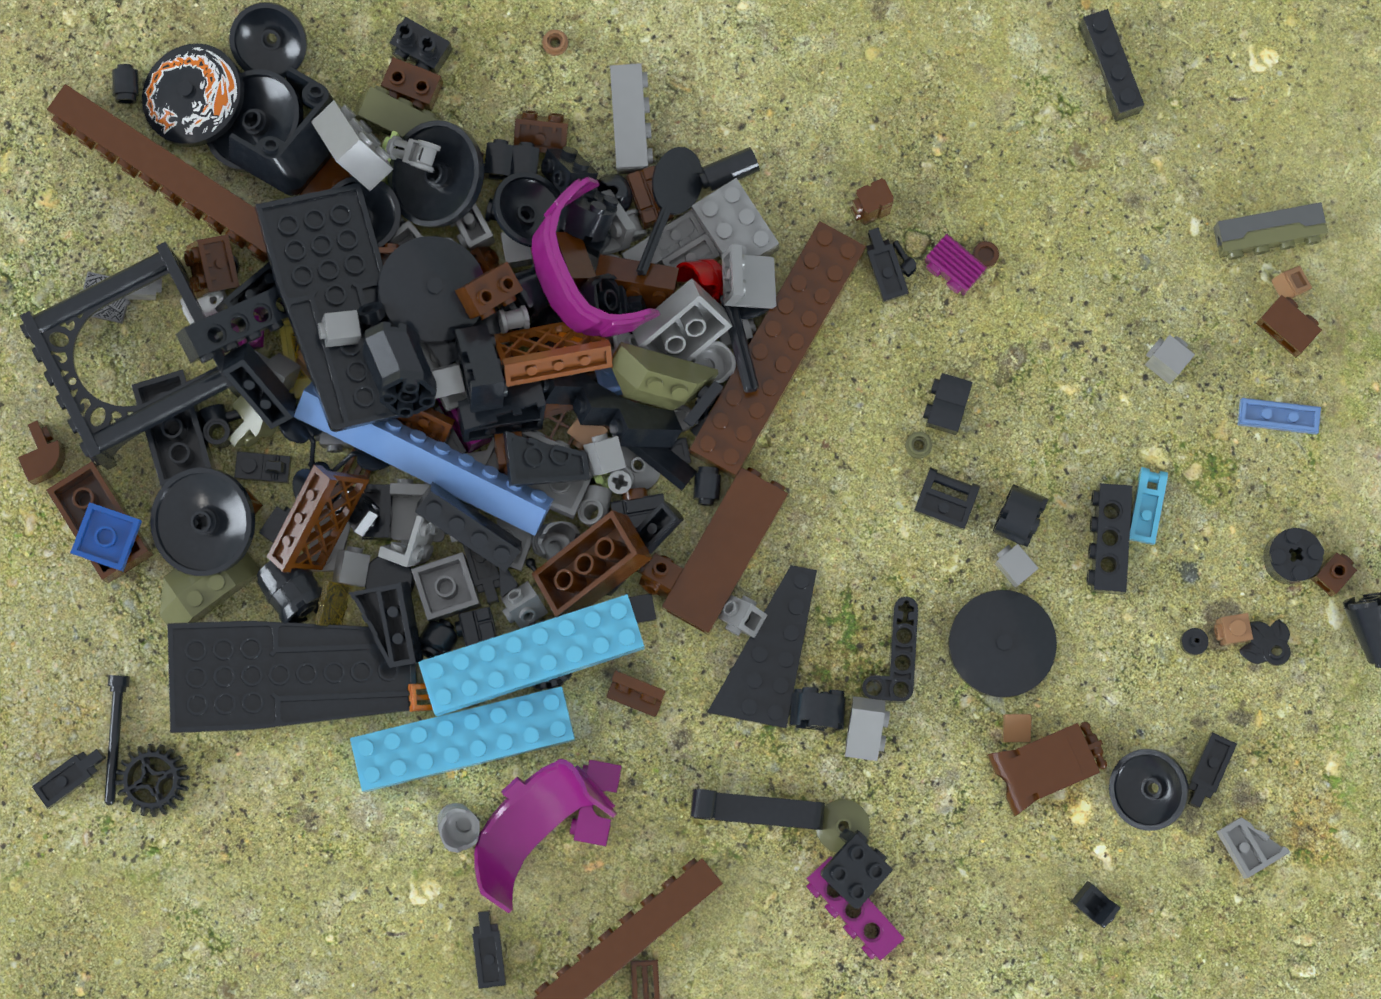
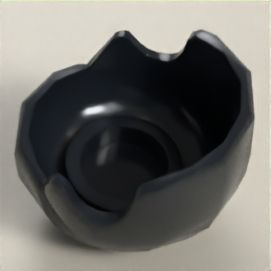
M611 174L597 179L599 183L597 191L603 192L611 189L615 198H617L623 209L627 211L632 203V190L627 180L618 174Z

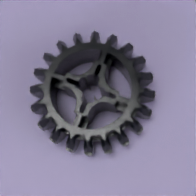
M148 744L147 752L143 746H138L139 756L130 751L128 756L132 761L129 762L123 759L121 764L126 766L125 771L117 770L116 772L118 775L123 776V780H117L115 784L119 786L124 785V789L119 790L117 794L118 796L128 795L124 799L123 804L129 805L134 802L131 806V811L137 812L141 807V816H147L150 809L151 816L157 817L158 808L163 815H167V805L172 809L178 808L174 801L175 798L179 801H184L185 797L179 794L180 790H189L188 786L182 785V781L190 780V776L181 774V772L188 769V766H178L183 757L178 755L172 759L175 750L170 748L165 753V745L160 744L156 751L154 744ZM160 758L171 769L158 772L154 765L151 764L150 759ZM142 763V776L133 784L134 772ZM151 774L153 776H162L158 778L155 787L154 785H145V783H148L147 780L150 779L149 776ZM173 777V786L169 794L164 798V784ZM148 789L151 795L155 797L156 802L147 803L141 800L135 792Z

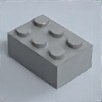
M333 100L311 123L336 162L371 191L393 170L388 162L390 156L380 146L381 142L371 133L373 130L364 120L358 121L355 119V113L347 105L341 107Z
M737 178L692 205V212L704 232L710 237L721 259L722 254L731 244L742 245V254L769 257L778 251L779 242Z
M690 279L656 308L661 315L640 325L632 332L638 347L691 361L729 330L732 324L725 309L696 281Z

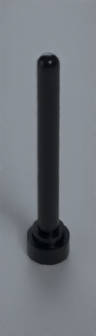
M108 675L107 686H110V692H112L104 802L108 806L115 803V781H117L116 772L118 770L123 692H126V687H129L130 676Z

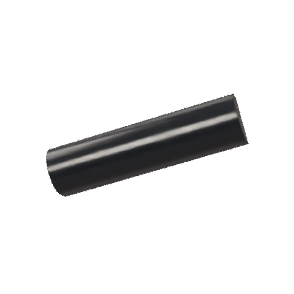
M662 501L636 528L650 554L681 524L684 518L673 505L666 501ZM624 580L622 583H620L617 587H615L613 590H611V591H610L608 594H606V595L612 596L613 593H614L626 580Z

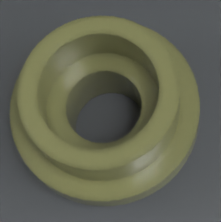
M923 432L912 433L906 440V451L913 458H924L932 450V441ZM916 441L923 443L924 447L922 450L914 448Z

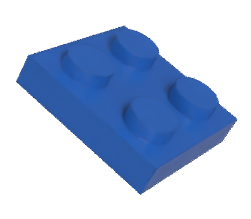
M89 502L70 553L123 572L142 521Z

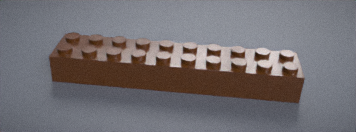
M64 84L47 108V111L52 115L51 121L57 125L60 131L68 136H71L73 133L79 139L78 142L89 150H92L94 147L107 162L114 164L116 161L122 167L121 170L132 178L138 176L143 181V184L156 193L159 189L167 201L176 207L181 204L187 210L186 213L198 221L203 218L209 224L208 227L217 234L221 235L223 232L225 235L228 234L230 242L240 249L246 246L252 253L251 255L262 263H265L266 260L269 261L255 207Z
M821 221L818 222L776 296V307L768 310L749 343L759 388L755 392L746 393L743 390L738 366H736L734 373L728 380L689 449L690 455L712 467L719 468V471L735 479L741 467L743 468L861 260L866 248L865 245Z

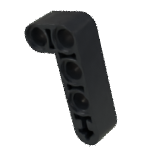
M901 597L893 605L888 676L873 675L866 678L861 685V694L864 698L884 700L888 703H904L913 695L918 604L911 597ZM906 603L907 607L912 609V611L907 614L906 623L897 625V621L901 622L903 620V612L898 611V608H901ZM907 630L911 636L910 642L900 643L896 636L897 631ZM903 656L908 659L909 668L902 671L895 666V659L897 657ZM870 681L877 682L881 687L880 694L876 696L870 695L866 690L867 683ZM902 683L907 687L908 693L905 697H897L894 694L893 688L895 684Z

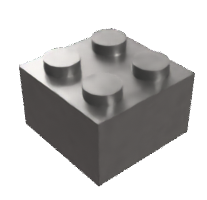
M463 552L411 569L429 622L439 621L440 619L482 607Z

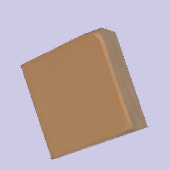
M1300 265L1282 272L1272 279V284L1278 295H1283L1285 298L1293 299L1312 289Z
M1004 714L1003 742H1031L1032 714Z

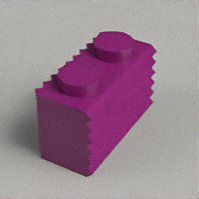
M948 234L938 242L924 261L928 264L926 268L931 274L936 277L941 275L942 278L948 281L946 285L956 294L961 292L963 295L971 289L987 269L984 264Z

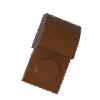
M38 420L28 424L38 449L18 457L28 482L33 485H37L55 476L65 461L64 444L58 440L51 442L54 440L50 428L48 425L44 426Z

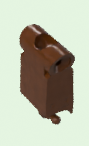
M1086 721L1082 722L1080 726L1079 723H1075L1015 750L987 754L994 773L1006 782L1007 791L1005 798L1014 817L1036 800L1099 774V769L1103 770L1107 767V761L1103 758L1104 751L1101 746L1103 742L1101 739L1098 740L1095 733H1092L1090 723Z

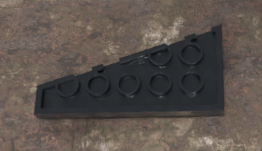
M790 565L764 611L767 617L755 638L750 637L707 713L784 729L787 728L792 693L794 692L817 570Z

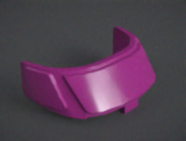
M587 177L582 181L577 179L544 213L545 219L533 235L531 251L536 275L551 307L562 321L577 333L582 332L584 335L610 337L632 332L640 325L661 314L659 310L652 308L627 314H608L591 306L579 292L559 250L556 229L562 208L599 186L598 180Z
M558 759L556 762L542 767L525 781L516 777L502 790V794L506 799L494 811L482 831L479 832L474 851V868L481 895L507 913L513 910V887L525 858L555 827L569 815L584 806L596 805L612 818L617 815L613 809L615 804L578 765L574 767L565 759Z

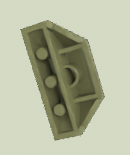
M620 342L612 356L611 368L625 398L672 411L697 398L701 389L706 384L710 387L718 375V369Z
M247 552L235 566L215 575L194 576L174 569L163 578L160 617L166 625L167 623H195L254 580L260 568Z

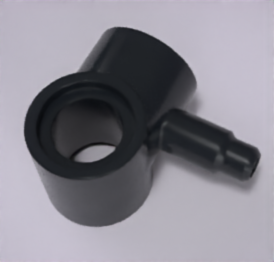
M215 404L199 410L198 413L203 426L204 438L215 448L223 449L231 444L228 438L234 432L229 422L241 419L236 409L226 412L224 404ZM219 427L224 428V436L218 440L213 439V431Z

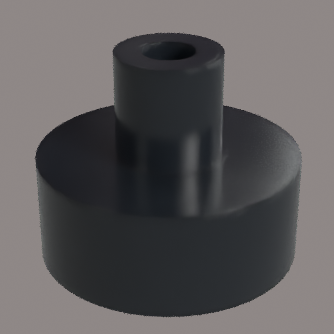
M370 302L357 309L360 324L369 325L370 328L380 324V320L385 317V311L381 302Z
M1191 628L1185 631L1180 638L1182 650L1192 656L1203 653L1209 644L1207 634L1199 628Z

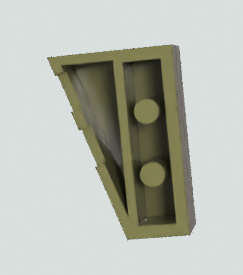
M370 86L365 90L353 111L356 115L355 119L358 121L364 120L372 127V132L378 135L379 132L390 136L392 131H396L401 138L417 125L437 120V116L434 113L424 109L421 112L413 108V103L404 98L397 100L389 96L390 92L380 86H375L374 88Z

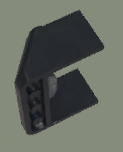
M289 66L286 72V80L297 90L302 104L312 109V111L286 142L273 136H267L254 146L232 133L229 136V161L284 194L295 196L304 191L332 157V154L311 121L334 99L325 86Z

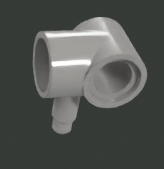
M596 485L588 486L578 508V517L589 528L610 512L611 489ZM599 510L598 516L591 520L592 513Z

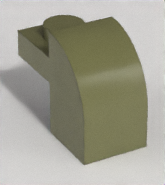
M241 395L232 405L243 419V422L228 440L233 447H250L258 442L259 437H272L277 427L270 429Z

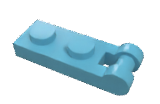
M1141 467L1130 522L1131 541L1150 545L1155 544L1168 472L1159 471V473L1151 472L1149 468ZM1148 482L1156 483V490L1147 488Z

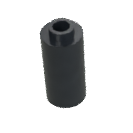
M748 147L701 167L702 173L699 174V178L704 189L709 187L712 192L735 178L740 180L760 171L754 152L751 147Z

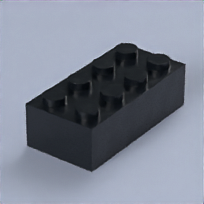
M182 369L131 386L136 403L139 405L188 382L190 378ZM198 405L145 431L161 487L174 475L192 468L216 469L209 443L203 435Z

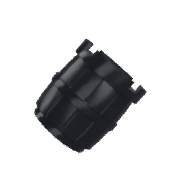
M269 561L257 573V583L265 595L266 601L272 605L279 614V620L284 622V624L304 623L308 620L306 617L312 611L317 614L326 606L325 603L330 598L327 596L326 590L319 586L311 569L292 568L290 572H282Z

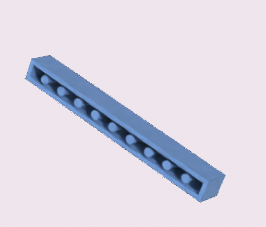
M311 382L303 390L294 414L295 418L429 484L434 482L455 497L534 536L543 525L554 500L547 496L545 492L533 489L527 485L509 486L508 476L500 473L495 467L486 466L474 460L472 456L462 454L450 448L448 444L438 442L426 436L420 430H413L403 425L398 419L332 432L328 426L313 383Z

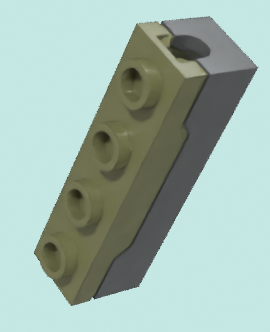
M1322 202L1218 221L1213 227L1217 248H1219V257L1228 256L1229 260L1241 258L1244 256V253L1254 252V255L1270 252V248L1279 247L1280 250H1287L1296 247L1295 244L1305 242L1306 245L1318 244L1322 242L1321 239L1328 233Z

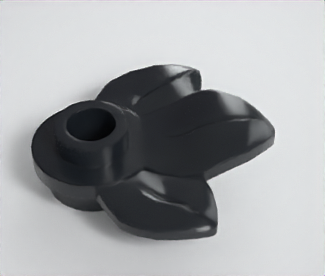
M1280 619L1276 620L1271 627L1261 621L1250 622L1253 640L1239 649L1240 654L1254 664L1265 662L1274 666L1285 664L1291 655L1290 647L1287 644L1290 637L1287 625ZM1280 648L1282 653L1276 656L1272 654V650Z

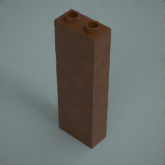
M741 467L662 605L664 611L707 635L713 629L725 604L734 592L788 496V493L784 491L785 487L774 480H771L770 483L761 478L762 474L751 467H748L747 470Z

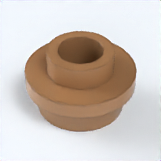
M560 30L548 31L542 39L543 49L552 56L563 54L568 48L566 34ZM553 40H558L560 42V45L558 47H552L551 42Z

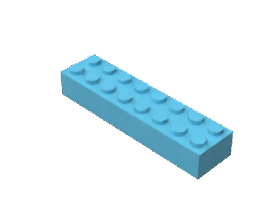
M627 594L418 663L434 714L441 716L644 650L645 646Z
M562 686L350 738L363 792L382 789L576 741Z

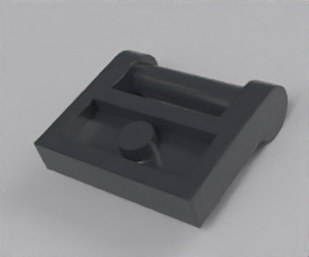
M930 467L914 512L964 530L980 485L964 483L937 472V469ZM933 482L968 495L967 500L964 501L932 489Z

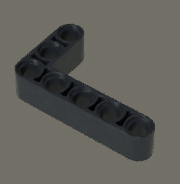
M693 789L690 818L823 830L825 803Z

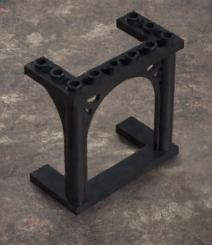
M166 241L156 246L159 252L35 315L30 311L20 315L23 322L20 328L26 339H30L33 345H35L32 348V352L39 363H44L47 371L43 372L51 387L55 385L59 393L55 396L62 410L67 409L71 417L67 420L74 434L79 433L83 441L79 443L82 452L86 458L89 457L92 462L95 461L98 466L102 465L107 470L117 466L114 459L117 451L142 432L228 388L237 398L241 396L238 390L221 372L225 359L223 349L216 352V357L213 358L217 367L146 403L135 406H116L103 402L93 396L79 379L75 368L74 349L79 332L87 320L107 305L168 274L171 275L194 322L206 318L189 285L190 278L181 260ZM73 321L75 324L74 329L71 331L61 326L65 323L69 326ZM63 333L68 337L69 342L64 347H58L52 335ZM207 333L209 340L216 343L215 336ZM54 352L65 353L67 356L66 362L61 363V357L55 355ZM71 378H76L74 385L69 383ZM83 399H88L91 405L84 413L85 404H81ZM97 408H103L106 414L103 423L99 426H93L91 422L93 412ZM119 412L121 414V418H114L116 422L111 424L113 418L112 413Z

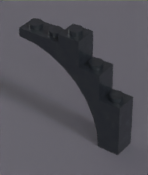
M539 337L530 338V340L535 342L540 339ZM547 341L544 345L554 347L557 343ZM585 373L540 381L546 404L572 405L580 425L608 426L612 436H618L621 447L671 448L683 431L674 410L654 408L633 402L601 386Z

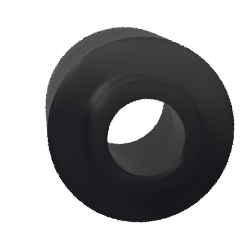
M119 64L117 68L112 70V96L115 97L116 103L133 104L137 102L136 97L139 96L138 70L134 69L131 64Z
M700 466L698 467V473H695L693 499L698 500V505L714 506V502L720 501L721 475L719 474V468Z

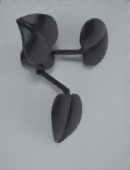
M294 414L293 418L279 425L280 431L289 441L301 444L309 440L311 443L310 461L308 463L310 469H301L293 477L292 486L295 499H297L314 465H321L327 471L337 472L351 458L357 456V464L366 470L378 471L391 466L354 447L355 451L350 452L333 469H330L329 465L325 462H315L316 439L314 437L321 435L322 430L295 418Z

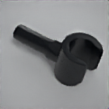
M896 240L892 244L904 261L900 265L901 271L905 276L910 277L917 269L916 261L905 253L899 241Z

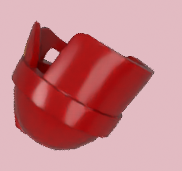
M700 259L698 261L682 262L676 266L679 268L677 282H688L690 279H693L718 303L721 302L720 297L723 294L721 264L714 259Z

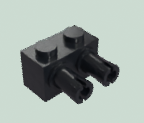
M407 17L397 25L396 32L389 42L393 51L392 54L396 58L405 62L408 59L415 63V66L435 74L439 73L452 52V46L448 40Z

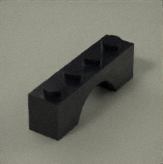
M1105 9L1084 16L1079 28L1088 51L1093 53L1099 64L1105 83L1106 99L1115 122L1140 114L1144 107V102L1109 10Z

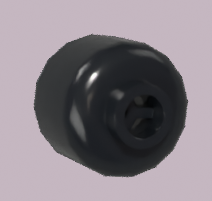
M440 619L439 622L431 621L427 623L419 637L424 656L432 658L452 651L458 640V636L453 630V624L444 619Z

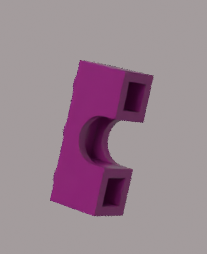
M590 759L588 765L583 764L582 770L603 792L617 793L622 770L621 765ZM593 805L584 806L579 810L578 819H572L570 834L574 835V841L607 847L612 820L596 815Z

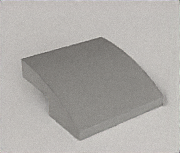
M692 210L685 212L665 225L656 248L663 259V265L676 267L682 262L715 259L720 256Z

